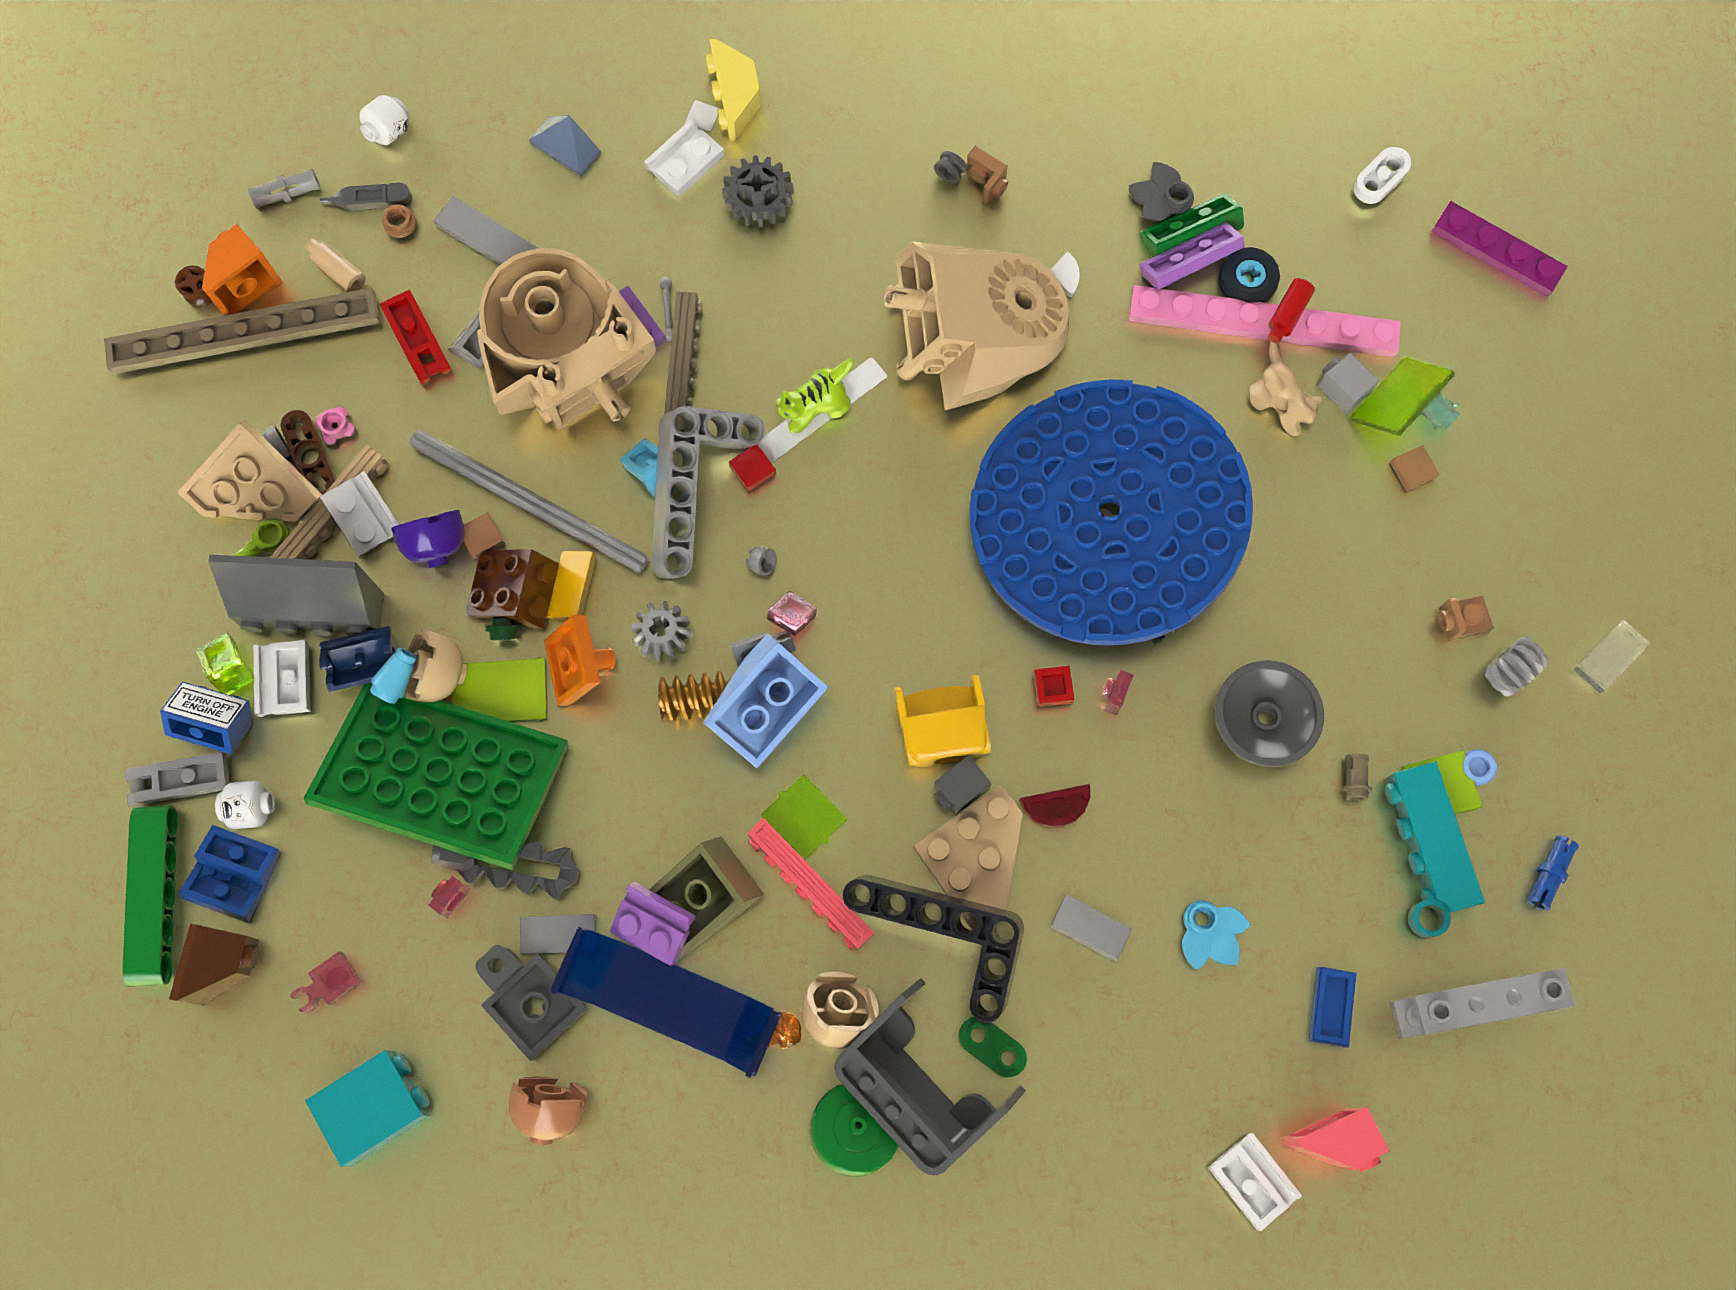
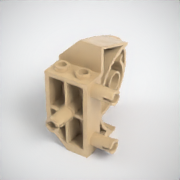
M911 242L896 257L899 282L895 286L889 285L886 288L884 300L888 301L884 304L887 308H899L903 311L908 355L897 364V368H900L897 370V373L902 379L907 381L914 379L921 370L927 374L940 373L945 410L1003 393L1020 378L1047 366L1065 347L1069 332L1068 300L1055 274L1040 261L1017 252L983 250L921 242Z
M535 248L515 254L495 269L483 287L479 304L481 329L477 330L493 403L499 415L535 407L546 424L552 421L557 430H560L599 403L613 422L621 420L618 415L619 412L623 417L630 412V407L626 405L618 391L635 379L656 354V347L652 336L610 279L604 281L594 268L577 255L558 248ZM551 311L550 313L540 315L542 312Z

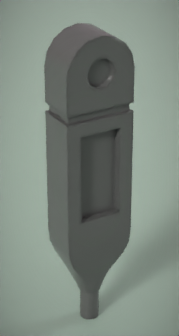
M404 183L349 186L341 189L329 198H320V203H331L348 211L385 209L392 205H409L412 201V194Z

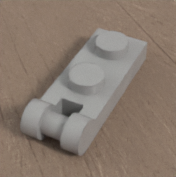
M217 752L126 769L125 780L130 783V793L127 794V806L144 807L151 803L222 791L230 783L227 754ZM151 779L152 789L146 790L145 781Z

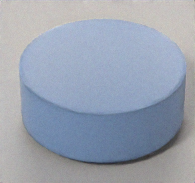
M1474 749L1465 753L1463 769L1465 774L1475 781V786L1485 785L1495 777L1497 764L1490 753L1481 749Z

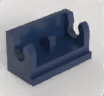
M390 626L320 642L319 665L321 670L326 669V687L328 691L332 692L371 683V679L398 648Z

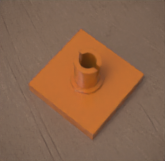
M572 615L544 639L557 707L572 705L600 683L598 670H611L615 665V654L612 648L593 649L586 615Z

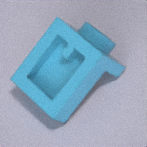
M644 438L619 460L623 467L641 480L649 493L655 497L658 447Z

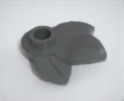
M1153 162L1151 180L1129 185V192L1134 201L1144 206L1141 216L1149 220L1159 221L1166 219L1172 213H1185L1192 207L1194 202V194L1191 187L1181 181L1177 170L1163 163ZM1173 198H1179L1181 201L1174 200Z

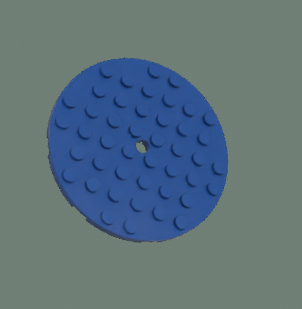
M1109 379L1075 384L1055 391V395L1039 402L1035 406L1031 404L1000 431L989 446L980 463V470L974 489L971 492L970 527L973 544L988 581L1005 603L1023 619L1052 635L1074 642L1107 646L1132 644L1163 636L1184 626L1209 608L1225 591L1241 565L1252 527L1253 500L1248 471L1240 452H1237L1233 443L1226 435L1225 429L1208 412L1186 397L1160 386L1153 388L1133 384L1132 380ZM1114 503L1120 510L1118 516L1103 517L1100 509L1104 504Z

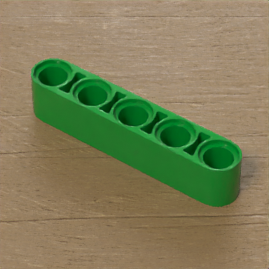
M173 805L133 808L130 814L122 968L123 979L128 987L166 985L172 977L178 815Z

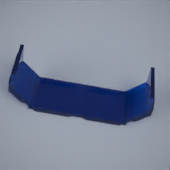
M582 926L577 928L551 987V993L564 994L593 1004L721 1059L745 1072V1076L749 1078L756 1077L783 1013L741 992L675 964L670 966L643 950Z

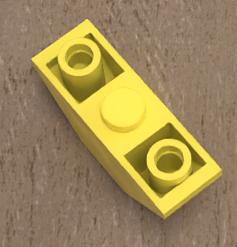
M716 38L709 39L711 53H707L705 56L709 74L715 73L717 81H713L711 84L715 102L721 101L723 109L717 110L721 130L727 129L730 141H736L762 107L754 60Z

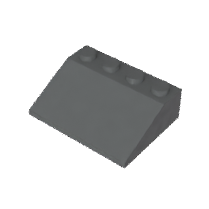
M209 555L208 562L228 617L236 622L240 629L244 631L262 632L263 628H275V631L280 633L296 634L299 629L310 630L311 633L316 635L330 636L333 631L353 635L380 628L384 592L356 562Z

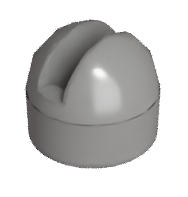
M760 546L754 547L749 551L750 557L746 559V563L751 571L764 576L773 572L777 562L776 552L773 549Z

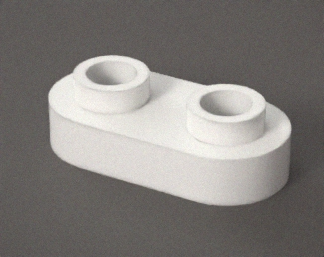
M1399 147L1384 149L1358 175L1354 183L1356 197L1368 204L1380 202L1407 175L1411 167L1409 154ZM1387 166L1394 167L1395 171L1390 170ZM1366 187H1372L1374 191H1370Z

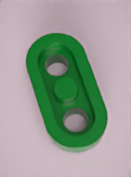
M971 1017L961 1025L958 1038L962 1048L995 1074L1004 1078H1011L1024 1070L1027 1062L1025 1049L1019 1042L992 1022L982 1023ZM975 1028L983 1030L985 1034L984 1040L980 1043L974 1042L971 1038V1031ZM1005 1051H1010L1015 1056V1062L1010 1066L1005 1065L1001 1060V1056Z

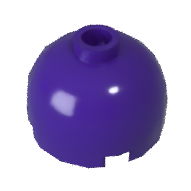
M460 510L444 512L436 516L425 517L391 527L395 543L403 556L414 563L427 562L428 568L448 564L447 556L456 553L460 549L465 534Z

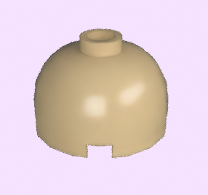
M421 629L423 636L416 634L408 648V651L413 653L417 659L414 663L415 665L404 696L407 699L420 702H434L448 697L456 689L457 684L461 685L464 682L467 666L463 664V657L459 646L452 639L436 631Z
M833 971L820 974L815 982L810 983L803 997L802 1020L807 1032L815 1041L826 1047L835 1049L847 1048L878 1016V1000L873 990L868 985L864 989L861 985L855 983L857 977L848 973Z

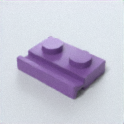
M635 882L629 884L626 888L627 894L625 899L621 901L610 932L670 966L676 964L689 935L690 925L695 920L696 915Z

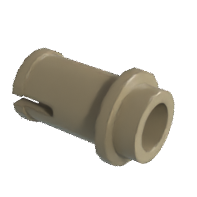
M1353 754L1352 758V755H1346V786L1342 788V792L1346 793V799L1350 801L1368 800V794L1372 793V787L1368 786L1369 756Z

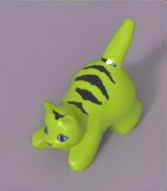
M847 358L834 369L822 367L814 371L806 383L792 392L782 391V396L777 398L776 406L779 408V413L783 418L792 419L788 425L790 432L794 434L802 432L821 413H827L829 417L834 419L840 418L847 412L851 399L846 395V387L842 379L851 371L854 364L853 358Z

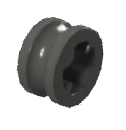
M944 151L940 155V161L935 163L934 170L943 180L956 184L960 181L961 174L967 170V164L959 155L950 151Z

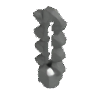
M541 842L528 843L523 847L519 857L560 865L557 880L476 865L479 861L478 859L433 845L431 855L432 864L440 865L441 868L458 871L464 880L470 884H476L483 873H485L497 889H506L511 880H514L518 889L525 894L530 895L540 885L556 900H560L565 889L577 884L580 872L571 860L570 848L563 847L545 853Z

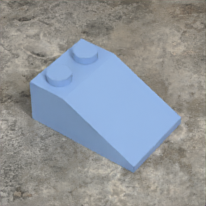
M767 633L742 661L703 723L754 767L758 768L829 687Z

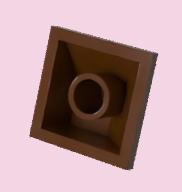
M190 924L169 1000L204 1006L250 975L251 968H254L259 960V939Z

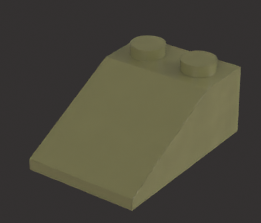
M721 836L700 843L649 889L696 915L695 920L690 925V932L678 962L739 917L764 895Z

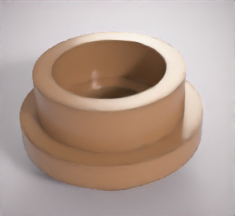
M392 205L384 212L382 224L390 236L402 238L414 231L416 217L408 207ZM404 220V223L396 225L398 221Z

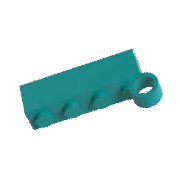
M1435 761L1393 773L1386 778L1387 784L1384 787L1389 803L1395 805L1399 819L1396 820L1399 835L1403 840H1407L1411 854L1408 855L1411 870L1414 875H1419L1423 889L1420 890L1422 901L1414 904L1409 910L1408 924L1415 934L1424 938H1431L1445 933L1450 926L1451 912L1485 903L1441 773ZM1425 906L1433 908L1439 916V924L1433 931L1425 929L1419 921V913Z

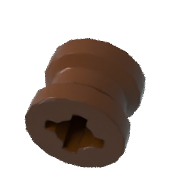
M191 265L184 267L177 273L174 281L175 287L188 304L193 307L201 308L208 306L212 301L202 289L205 270L199 266Z

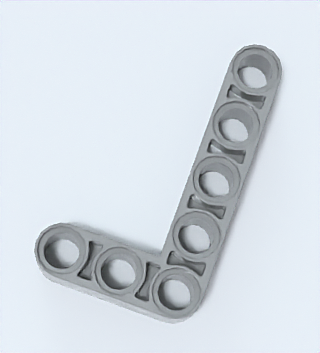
M690 406L676 408L662 416L659 424L651 562L652 569L659 578L666 580L684 577L692 569L699 445L737 450L757 445L763 440L766 432L765 425L759 417L751 414ZM676 416L683 419L685 423L684 432H680L676 428ZM709 420L713 421L717 426L716 436H713L708 430ZM741 425L746 426L749 431L748 440L741 435ZM675 450L683 457L681 467L677 466L673 461V452ZM673 485L677 486L681 491L679 502L675 501L671 496ZM671 520L677 522L679 526L677 537L673 536L669 531ZM670 554L677 560V568L674 572L667 566V558Z

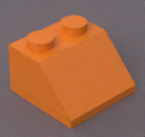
M238 224L220 233L217 239L209 244L202 289L223 316L245 312L283 283L261 250Z

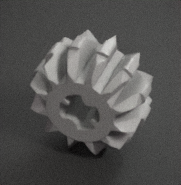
M663 600L660 608L657 610L653 603H648V614L641 611L636 613V617L641 623L631 624L632 632L637 634L632 641L635 646H642L640 652L644 657L649 656L653 652L655 661L659 662L662 659L663 653L667 652L668 657L672 660L675 658L673 651L675 647L680 651H685L687 648L682 640L689 639L692 635L691 631L685 628L690 624L688 616H680L682 611L677 605L669 610L667 601ZM664 626L666 634L659 637L656 628Z
M1522 637L1498 654L1490 662V665L1486 667L1484 674L1496 691H1500L1504 696H1512L1534 680L1547 666L1549 659L1536 642L1531 641L1528 637Z

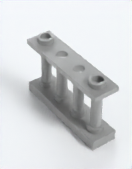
M1565 968L1389 1002L1398 1039L1575 1007Z

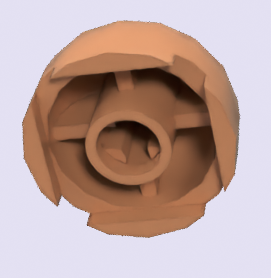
M524 1077L519 1079L518 1086L513 1082L509 1098V1112L514 1126L521 1133L529 1136L532 1143L539 1145L552 1144L553 1140L566 1137L573 1133L582 1120L588 1096L587 1091L583 1087L570 1082L569 1089L555 1085L558 1079L552 1077Z

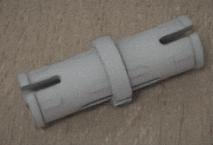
M310 169L309 171L286 178L283 175L276 177L277 181L249 188L248 190L255 208L259 209L262 206L285 200L286 203L293 201L292 197L313 190H319L320 184L314 170ZM296 183L299 184L298 187H294L279 193L271 194V191L284 188Z

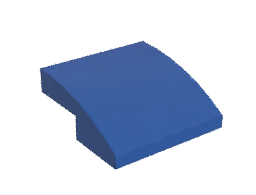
M212 825L194 855L197 863L179 891V895L186 901L249 923L270 880L280 851L275 847Z

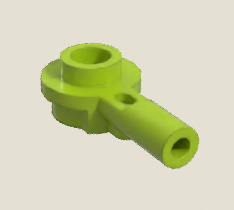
M276 519L264 521L252 533V541L231 556L255 557L262 551L273 554L289 536V528L283 522Z

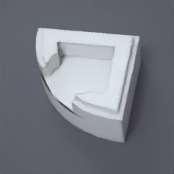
M1067 251L1050 271L1057 277L1065 295L1072 299L1078 287L1080 272L1076 260Z

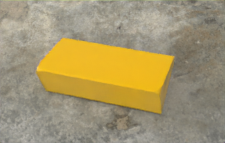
M562 551L547 618L566 621L572 615H583L597 560L593 552Z

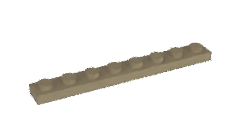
M367 288L104 338L107 369L112 374H118L379 324L376 293L373 288Z

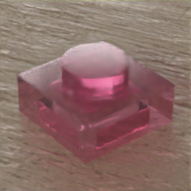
M788 591L768 609L767 619L793 636H796L816 618L817 607L793 592Z
M1120 670L1115 679L1108 678L1101 696L1107 699L1104 707L1105 711L1115 715L1118 714L1134 676L1133 674Z
M451 876L448 881L445 879L436 886L431 894L433 899L428 906L438 914L448 918L471 889L459 879Z

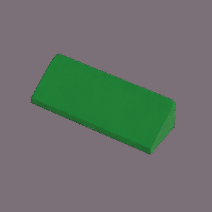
M1223 193L1190 208L1185 213L1177 214L1139 232L1140 237L1151 256L1155 257L1224 222H1227L1237 231L1244 227L1243 207L1227 193Z

